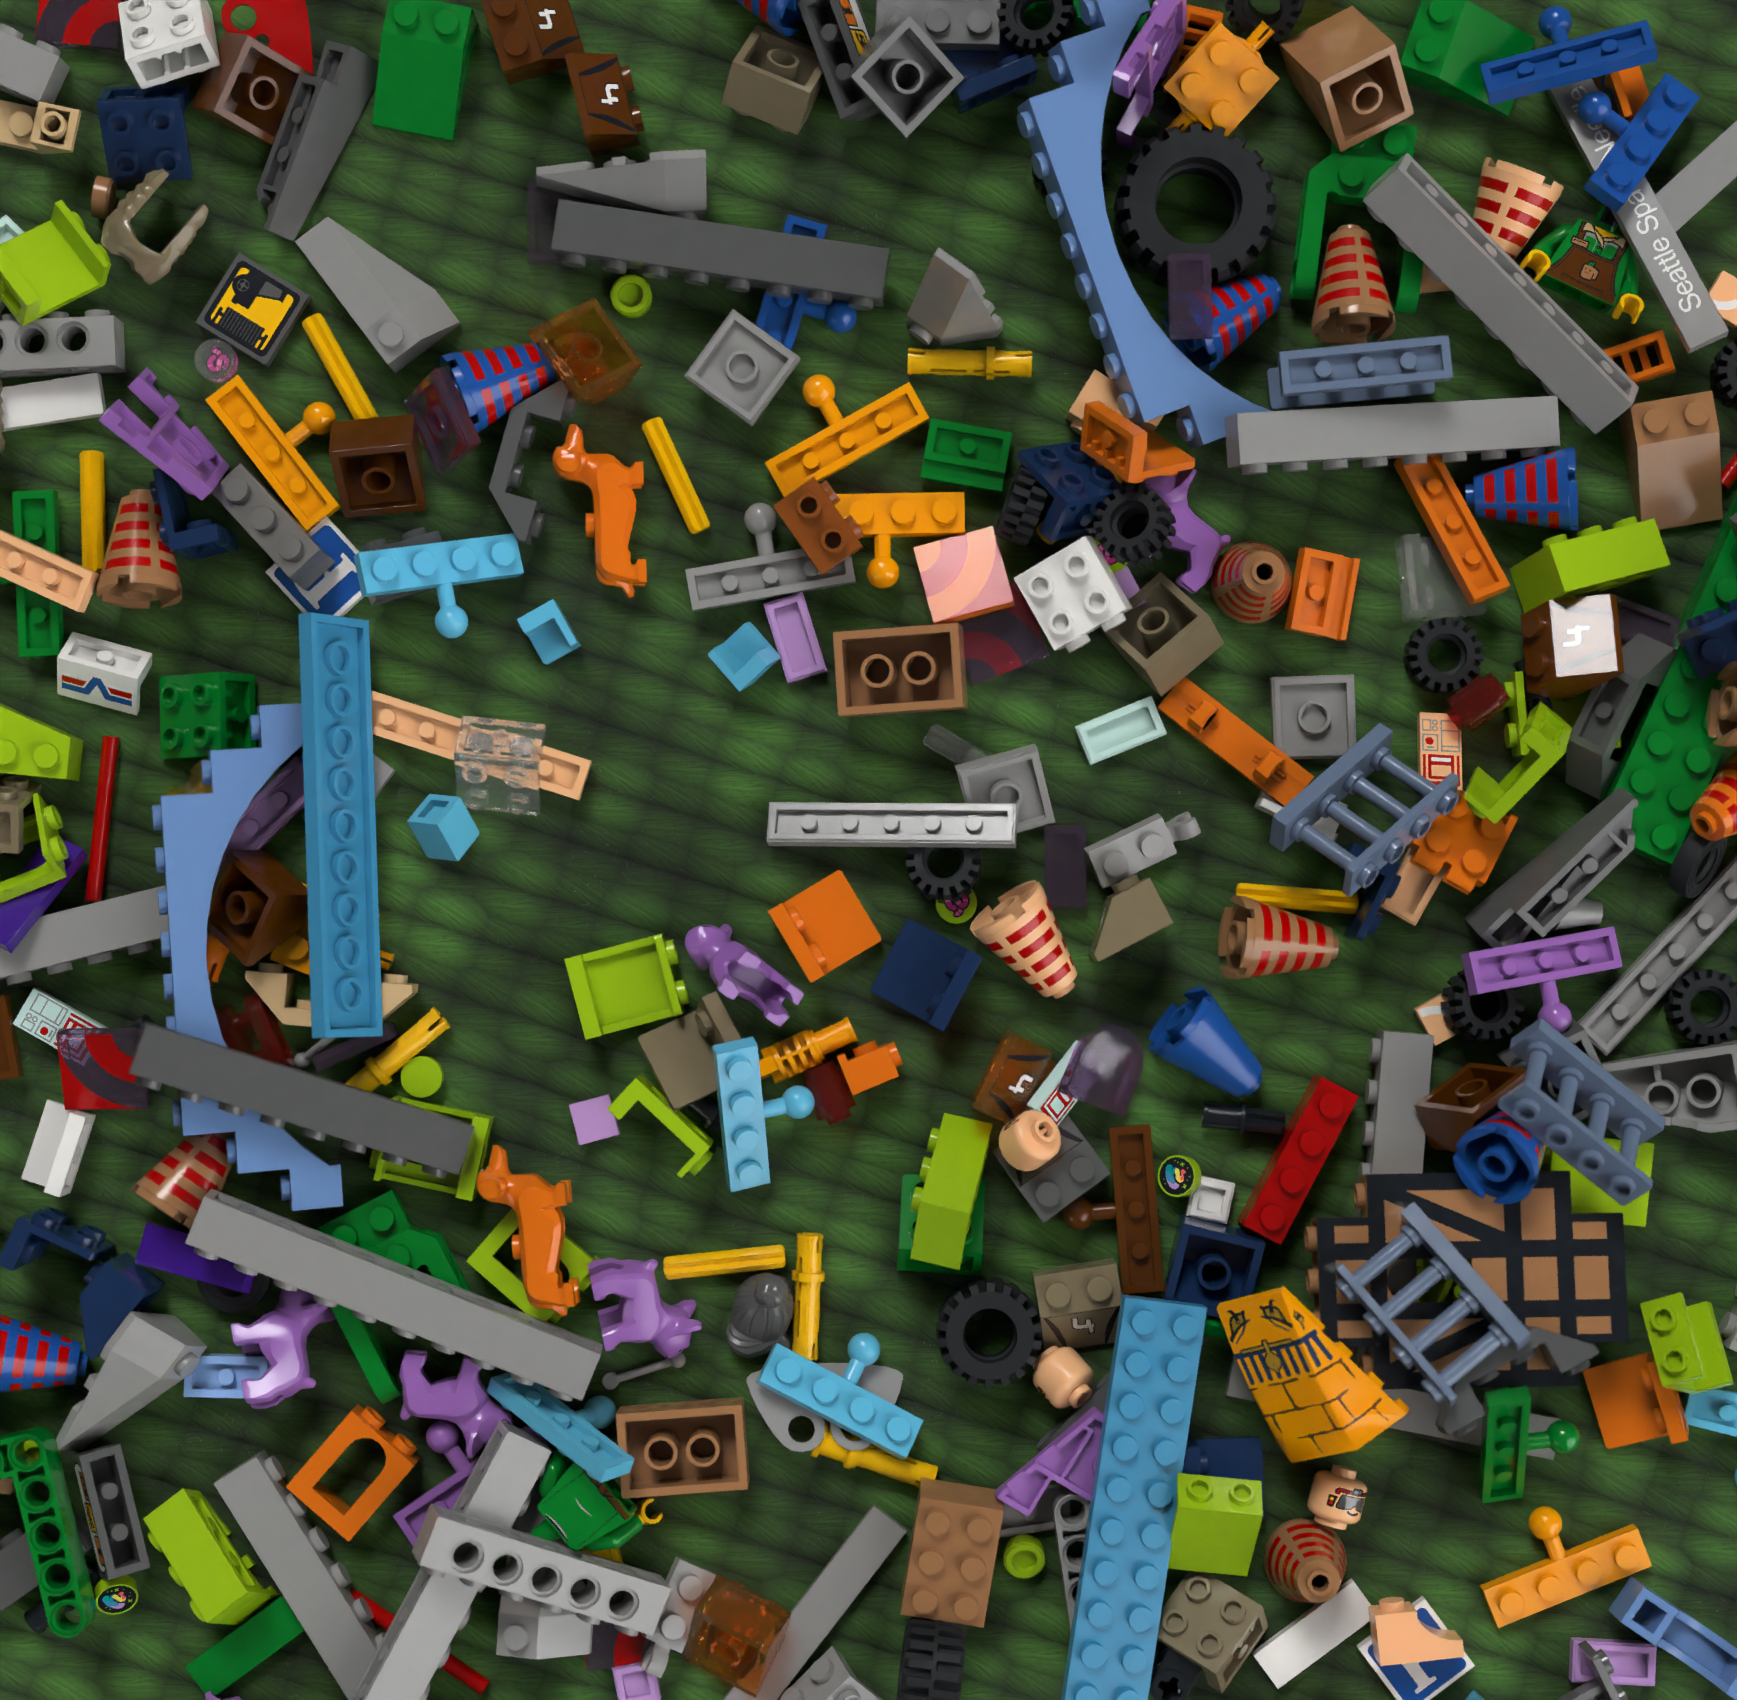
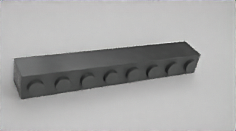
M561 199L558 200L551 250L556 258H561L562 264L571 267L584 268L586 262L602 264V270L617 274H625L627 268L642 270L643 276L657 280H667L669 274L682 276L685 283L697 286H708L709 281L725 283L726 289L737 292H749L750 287L766 289L767 295L777 298H790L791 293L807 295L808 301L817 304L829 305L832 303V299L848 301V307L863 311L873 310V305L883 307L891 258L890 249Z
M146 1021L129 1067V1073L137 1076L135 1083L141 1086L160 1090L162 1084L178 1088L176 1095L178 1097L197 1103H202L203 1097L220 1101L218 1109L239 1116H243L245 1109L261 1114L259 1121L282 1129H284L286 1122L302 1127L300 1134L325 1141L326 1135H331L343 1139L341 1147L365 1154L367 1147L383 1152L381 1159L406 1166L407 1160H412L423 1164L422 1172L444 1179L447 1172L459 1175L474 1130L473 1125L462 1120Z

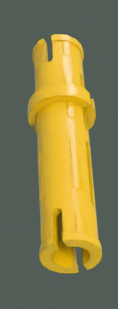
M987 346V350L908 348L907 374L986 376V380H994V376L1031 378L1032 351L995 350V346Z
M435 1007L431 1008L430 1012L375 1058L370 1056L366 1059V1066L344 1084L369 1092H373L381 1084L384 1086L388 1085L392 1081L391 1076L446 1029L448 1030L451 1027L444 1017L441 1018V1013Z
M802 1232L797 1233L796 1269L792 1270V1280L795 1281L792 1351L813 1361L818 1360L821 1282L825 1281V1272L822 1271L821 1262L824 1235L821 1233Z

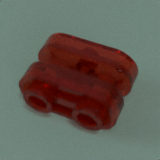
M256 992L243 998L245 1011L239 1014L231 1004L215 1010L221 1034L227 1047L289 1067L294 1066L293 1054L276 1015ZM253 1026L262 1049L255 1051L246 1028Z

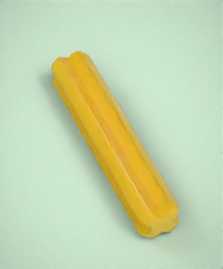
M320 313L307 317L303 320L302 326L354 420L377 418L376 410L324 317Z
M655 417L642 424V430L690 533L697 534L710 527V522L662 418Z
M86 450L79 454L82 566L100 573L106 554L104 454L97 450Z
M1239 883L1235 890V896H1246L1282 909L1355 914L1359 905V897L1356 892L1349 897L1342 891L1251 883Z
M771 1245L667 1256L663 1260V1271L665 1278L672 1280L777 1269L785 1267L786 1254L783 1245Z

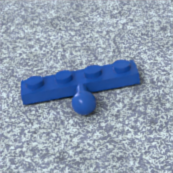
M1562 6L1546 8L1539 17L1538 27L1544 37L1552 40L1553 45L1480 64L1481 77L1489 104L1493 105L1658 61L1657 47L1647 20L1570 40L1568 32L1572 26V17L1569 11Z
M1666 73L1633 119L1628 122L1612 110L1611 100L1604 92L1594 90L1584 94L1579 100L1577 107L1580 118L1585 123L1591 125L1603 124L1618 135L1619 138L1583 186V189L1617 213L1700 97Z
M788 214L782 233L825 239L828 225ZM765 290L755 325L793 351L803 315L824 320L827 327L833 332L845 333L854 327L857 320V312L855 309L848 307V301L835 300L829 305L808 301L807 295L791 293L790 298H777L767 295Z

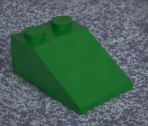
M388 0L379 53L372 125L374 127L454 142L478 26V20L472 8L436 0Z
M1418 0L1399 53V60L1406 83L1508 118L1515 99L1490 105L1481 77L1480 64L1532 51L1536 38L1468 0Z

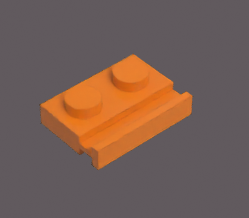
M1307 547L1299 548L1285 630L1345 641L1360 559L1344 557L1340 554Z

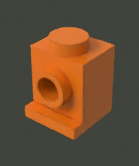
M876 1040L852 1049L855 1056L850 1059L847 1058L845 1052L837 1055L852 1095L898 1077L899 1073L896 1067L903 1065L894 1041L881 1046L877 1045Z

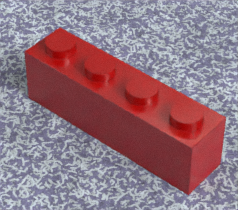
M1314 1074L1238 1218L1241 1224L1281 1245L1359 1096Z

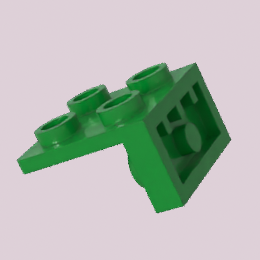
M210 672L160 677V754L162 759L208 757V751L256 748V740H251L250 715H256L255 674Z
M904 1174L902 1176L897 1270L980 1275L983 1254L985 1180L981 1178L977 1199H975L970 1219L969 1232L966 1234L960 1270L910 1259L918 1214L910 1212L915 1187L923 1188L925 1183L919 1182V1174Z

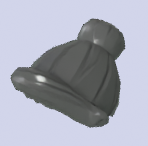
M769 1270L757 1272L748 1277L737 1288L732 1303L730 1322L726 1328L729 1346L736 1354L746 1358L764 1355L771 1351L776 1343L790 1349V1340L786 1335V1331L794 1315L795 1296L790 1281L784 1275Z

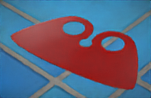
M227 0L222 8L221 20L226 32L245 34L254 39L258 35H266L269 38V45L267 47L313 74L312 43L305 0ZM239 5H248L256 12V23L249 30H238L232 25L231 13Z

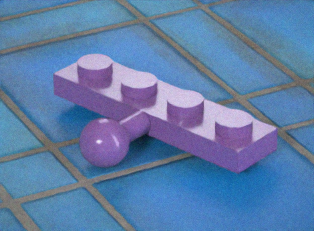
M1614 926L1461 954L1470 996L1539 983L1543 1007L1538 1013V1019L1542 1018L1561 1034L1570 1027L1572 1015L1569 1008L1560 1003L1555 980L1623 967Z
M448 1420L434 1422L427 1430L426 1441L431 1450L446 1456L456 1473L393 1515L413 1547L430 1504L452 1510L479 1459L478 1457L471 1463L458 1445L459 1431ZM528 1424L521 1428V1430L543 1439L552 1450L550 1456L552 1455L554 1450L543 1436L532 1431Z

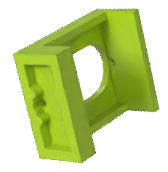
M1540 701L1530 711L1520 737L1522 741L1532 748L1529 751V755H1526L1499 783L1478 766L1473 771L1463 796L1467 800L1470 810L1482 819L1487 817L1496 824L1564 755L1572 727Z
M38 792L32 795L35 814L23 818V845L40 840L42 855L46 862L33 870L0 882V903L67 877L64 860L68 858V851L58 829L63 828L61 816L54 805L48 806Z
M641 1073L607 1109L620 1120L638 1101L641 1102L694 1152L680 1168L677 1175L682 1178L690 1171L695 1176L712 1158L713 1153L709 1148L714 1140L681 1109L674 1111L670 1107L664 1093Z
M398 1095L392 1097L391 1099L468 1122L474 1126V1130L459 1175L447 1172L445 1179L422 1172L423 1164L408 1160L406 1166L394 1164L381 1159L382 1151L373 1149L369 1165L371 1169H376L373 1180L381 1181L382 1179L456 1194L455 1198L474 1200L478 1192L476 1179L479 1171L483 1169L494 1116Z
M512 1208L466 1262L524 1313L546 1322L550 1319L556 1324L562 1316L558 1315L553 1309L536 1308L530 1305L523 1282L494 1257L519 1227L517 1214ZM564 1234L560 1260L568 1269L569 1279L579 1278V1288L584 1292L591 1284L587 1264L600 1258L596 1255L592 1258L571 1238Z

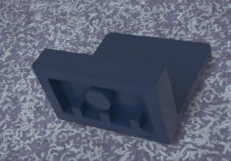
M1001 29L999 51L941 50L964 76V79L950 92L959 114L1036 82L1038 68L1032 54L1025 56V54L1018 52L1007 40Z
M188 84L155 85L142 90L140 86L106 87L96 103L109 178H113L116 183L143 182L147 173L164 169L169 173V176L164 181L189 180L192 178L193 168L184 111L191 100Z
M1078 441L1019 450L1016 457L1054 498L1047 509V515L1039 530L1048 541L1098 533L1094 529V522L1101 520L1095 515L1098 508L1104 511L1107 508L1102 501L1106 497L1111 501L1114 500L1116 497L1112 491L1117 488L1124 494L1126 493V489L1115 479L1111 471L1097 464L1095 459L1080 450V442Z
M160 468L153 469L155 481L150 482V491L155 505L161 507L164 522L159 523V532L165 547H169L171 552L191 561L239 550L235 533L216 523L212 524L210 519L191 522L184 490L176 480Z
M1737 598L1724 604L1727 612L1724 613L1722 607L1695 616L1685 621L1688 629L1676 634L1696 680L1722 670L1728 663L1737 661Z
M1357 843L1341 844L1342 848L1355 857H1358L1367 849ZM1388 862L1379 870L1376 879L1365 889L1358 903L1357 913L1353 914L1343 936L1351 940L1363 941L1366 934L1371 937L1374 935L1383 916L1378 910L1384 898L1390 899L1400 883L1401 876L1396 874L1400 864L1396 862L1390 864Z
M908 919L872 984L871 992L944 1032L983 957Z
M46 1207L45 1210L39 1209L18 1217L0 1255V1266L13 1271L26 1264H30L36 1258L41 1259L47 1251L50 1242L91 1261L111 1252L115 1243L105 1239L107 1233L88 1224H84L81 1228L68 1222L69 1215L52 1207Z
M1259 1436L1187 1439L1182 1473L1262 1481L1263 1521L1265 1518L1261 1438Z

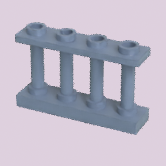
M1449 335L1283 351L1277 354L1278 367L1269 368L1266 372L1271 410L1431 395L1435 392L1434 382L1448 381L1453 378Z
M1381 723L1376 725L1272 817L1269 843L1281 852L1294 841H1304L1346 870L1342 892L1349 897L1359 888L1365 889L1369 887L1376 879L1381 868L1388 862L1390 864L1395 863L1403 854L1406 846L1414 838L1419 840L1424 837L1430 829L1432 822L1441 814L1443 816L1449 814L1459 799V795L1456 794L1459 776L1450 773L1438 785H1435L1393 757L1392 750H1390L1393 731ZM1374 770H1384L1424 798L1413 808L1409 809L1365 778ZM1348 793L1351 795L1357 793L1397 820V822L1383 833L1340 804L1339 801ZM1321 817H1331L1369 843L1370 846L1358 857H1355L1313 828L1312 825Z
M1542 1018L1511 1039L1509 1049L1528 1064L1524 1082L1499 1098L1498 1107L1620 1205L1625 1206L1651 1190L1653 1180L1635 1166L1638 1146L1663 1131L1666 1119ZM1543 1077L1559 1089L1557 1103L1540 1090ZM1574 1103H1577L1590 1114L1588 1128L1572 1115ZM1606 1128L1622 1140L1619 1153L1604 1141Z
M1412 1202L1401 1211V1221L1405 1224L1400 1228L1402 1233L1354 1273H1351L1342 1262L1337 1265L1335 1272L1339 1279L1335 1282V1285L1350 1303L1357 1299L1368 1311L1363 1315L1364 1319L1379 1336L1386 1332L1394 1341L1396 1346L1392 1348V1351L1408 1370L1415 1366L1426 1378L1421 1382V1385L1433 1400L1439 1403L1444 1399L1451 1407L1457 1402V1395L1450 1388L1500 1345L1505 1348L1510 1344L1518 1352L1530 1342L1531 1333L1418 1205ZM1423 1245L1433 1256L1429 1260L1431 1265L1380 1307L1365 1290L1364 1286L1412 1246L1418 1248ZM1451 1277L1462 1289L1458 1293L1460 1298L1409 1340L1392 1320L1441 1279L1447 1281ZM1481 1311L1492 1323L1487 1327L1489 1332L1438 1374L1421 1353L1470 1312L1476 1314Z

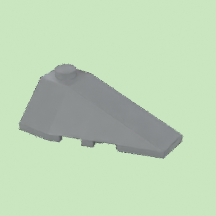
M706 149L649 153L650 160L641 163L628 160L626 156L613 157L611 161L605 162L601 168H595L594 163L586 161L536 167V184L539 187L615 208L695 220L705 219L707 210Z
M326 217L295 241L362 332L395 373L461 324L434 288L331 218Z
M938 248L932 257L908 311L906 323L911 326L909 332L926 345L933 341L941 347L998 337L1004 322L996 314H993L991 317L995 307L992 302L983 297L985 290L975 273Z
M1737 1040L1723 1041L1719 1044L1697 1045L1601 1063L1607 1072L1666 1119L1665 1125L1667 1126L1674 1125L1697 1129L1696 1131L1708 1133L1737 1130Z
M130 1311L105 1344L100 1354L105 1362L99 1373L90 1374L84 1384L89 1390L86 1398L72 1407L56 1438L58 1450L81 1451L194 1372L199 1365V1358L207 1346L176 1315Z
M540 1479L536 1480L530 1492L531 1501L526 1512L521 1517L517 1516L512 1529L531 1535V1531L545 1520L537 1508L538 1503L542 1499L538 1490ZM562 1538L557 1542L568 1546ZM511 1555L507 1556L506 1566L511 1560ZM542 1567L534 1573L532 1581L544 1579L548 1575L550 1568ZM583 1579L574 1583L571 1593H578L585 1588ZM501 1595L496 1655L546 1659L586 1655L592 1652L593 1624L579 1619L576 1616V1612L562 1609L561 1613H554L540 1607L536 1600L524 1597L519 1602Z

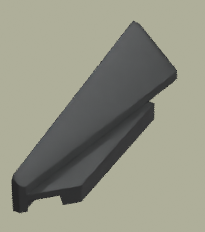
M326 40L317 76L299 73L256 189L258 201L267 206L268 217L264 224L265 230L292 241L296 238L376 86L378 60L352 46Z
M1623 787L1616 789L1465 916V920L1492 948L1522 943L1532 928L1543 938L1634 850L1635 834L1631 827L1633 809L1638 807V801Z

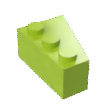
M1636 516L1613 523L1612 529L1603 531L1601 525H1596L1578 532V537L1567 539L1566 534L1548 538L1542 541L1543 548L1509 570L1525 614L1549 600L1575 598L1576 595L1595 590L1602 592L1650 577L1671 564L1655 518L1638 522Z
M0 703V774L72 781L80 780L84 740Z
M944 1113L940 1129L932 1127L927 1152L933 1153L932 1158H923L919 1182H924L925 1184L923 1188L915 1187L910 1212L918 1213L910 1259L960 1270L966 1234L969 1232L970 1219L988 1153L993 1127L992 1123Z
M182 1488L143 1518L150 1530L147 1536L151 1544L167 1557L171 1564L168 1567L170 1575L179 1586L185 1587L192 1598L190 1607L201 1621L211 1624L241 1625L279 1595L272 1585L264 1589L249 1570L255 1565L254 1561L248 1553L240 1558L227 1537L231 1531L200 1491Z

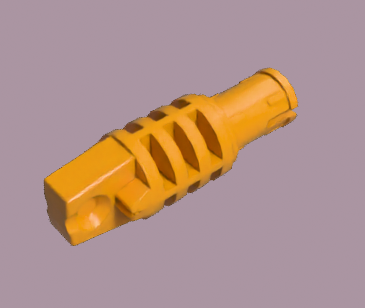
M848 1017L817 1032H814L812 1029H806L760 1050L763 1055V1059L759 1060L761 1080L772 1076L774 1083L777 1084L823 1063L822 1061L825 1060L824 1055L852 1042H857V1036Z

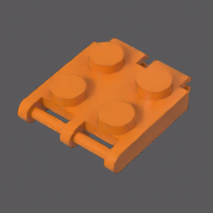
M1463 790L1453 810L1446 816L1441 814L1436 818L1425 836L1419 840L1414 838L1408 844V847L1415 850L1409 862L1433 876L1438 874L1443 866L1447 870L1442 881L1468 895L1474 886L1480 888L1486 883L1518 817L1512 813L1508 816L1505 814L1496 824L1487 817L1482 819L1468 807L1467 800L1463 797L1465 794Z

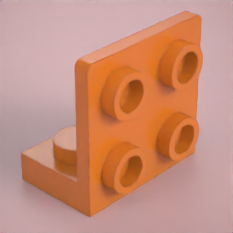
M1099 400L1085 403L1080 450L1095 459L1097 464L1105 466L1116 473L1121 480L1128 483H1141L1145 478L1159 475L1174 476L1179 471L1195 467V458L1155 432L1140 428Z
M840 870L835 871L768 911L810 983L881 941L880 934Z
M1653 1351L1589 1366L1583 1370L1606 1448L1612 1449L1669 1435L1671 1444L1688 1441L1689 1426L1678 1391L1662 1387Z

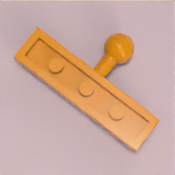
M816 374L805 381L802 393L809 405L820 409L829 427L766 461L765 466L784 498L811 478L815 477L820 482L928 422L929 416L910 382L843 418L833 400L835 396L834 383L829 377Z
M236 375L205 399L306 531L310 532L324 518H329L342 508L295 448L312 434L324 435L331 431V422H336V414L330 405L324 402L311 403L303 412V421L285 434L239 375Z
M964 492L837 494L840 501L834 505L844 519L849 515L853 517L864 533V536L861 538H874V559L868 564L866 573L869 582L880 589L893 586L899 578V566L891 558V537L957 536L965 533Z
M1541 1506L1532 1511L1529 1516L1528 1525L1532 1534L1543 1540L1549 1557L1479 1586L1493 1622L1497 1628H1500L1649 1568L1652 1564L1639 1530L1634 1524L1565 1551L1559 1537L1562 1529L1561 1516L1555 1509Z

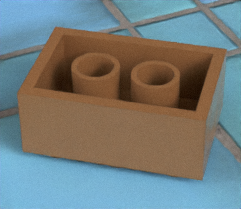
M959 623L833 632L838 716L848 718L968 709L963 626Z
M744 1397L619 1406L616 1413L618 1446L634 1458L630 1473L620 1476L622 1499L748 1489L750 1474Z
M921 1477L902 1588L901 1615L984 1628L1004 1513V1502L997 1499L994 1494L997 1489Z

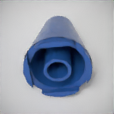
M1203 986L1189 989L1183 994L1188 999L1180 1007L1172 1003L1158 1019L1148 1038L1154 1045L1148 1046V1050L1159 1058L1234 1097L1252 1094L1260 1086L1263 1079L1261 1076L1263 1069L1261 1063L1212 994Z

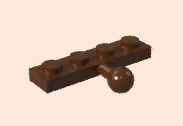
M1149 1123L1108 1127L1114 1202L1091 1204L1087 1199L1078 1197L1061 1210L1062 1220L1069 1228L1082 1230L1087 1228L1093 1220L1115 1219L1122 1294L1164 1291L1151 1127Z

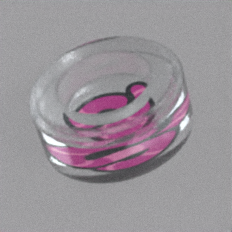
M210 339L203 342L197 348L194 363L197 371L204 378L211 382L219 383L229 380L236 373L238 356L236 351L225 341Z

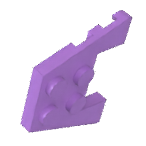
M1155 0L1149 14V19L1112 75L1113 92L1129 98L1134 88L1136 91L1116 128L1117 145L1127 150H1133L1138 136L1134 135V131L1142 116L1148 117L1154 104L1153 90L1160 78L1165 79L1187 30L1186 0Z
M146 367L131 382L128 388L159 417V420L152 429L142 422L120 399L100 417L99 421L176 480L184 491L203 500L214 490L230 466L197 426L189 429L175 413L180 405L171 395H167L165 398L161 396L152 385L157 380V377Z
M1093 1406L999 1486L994 1493L996 1498L1029 1517L1050 1481L1054 1480L1084 1499L1091 1501L1104 1412Z

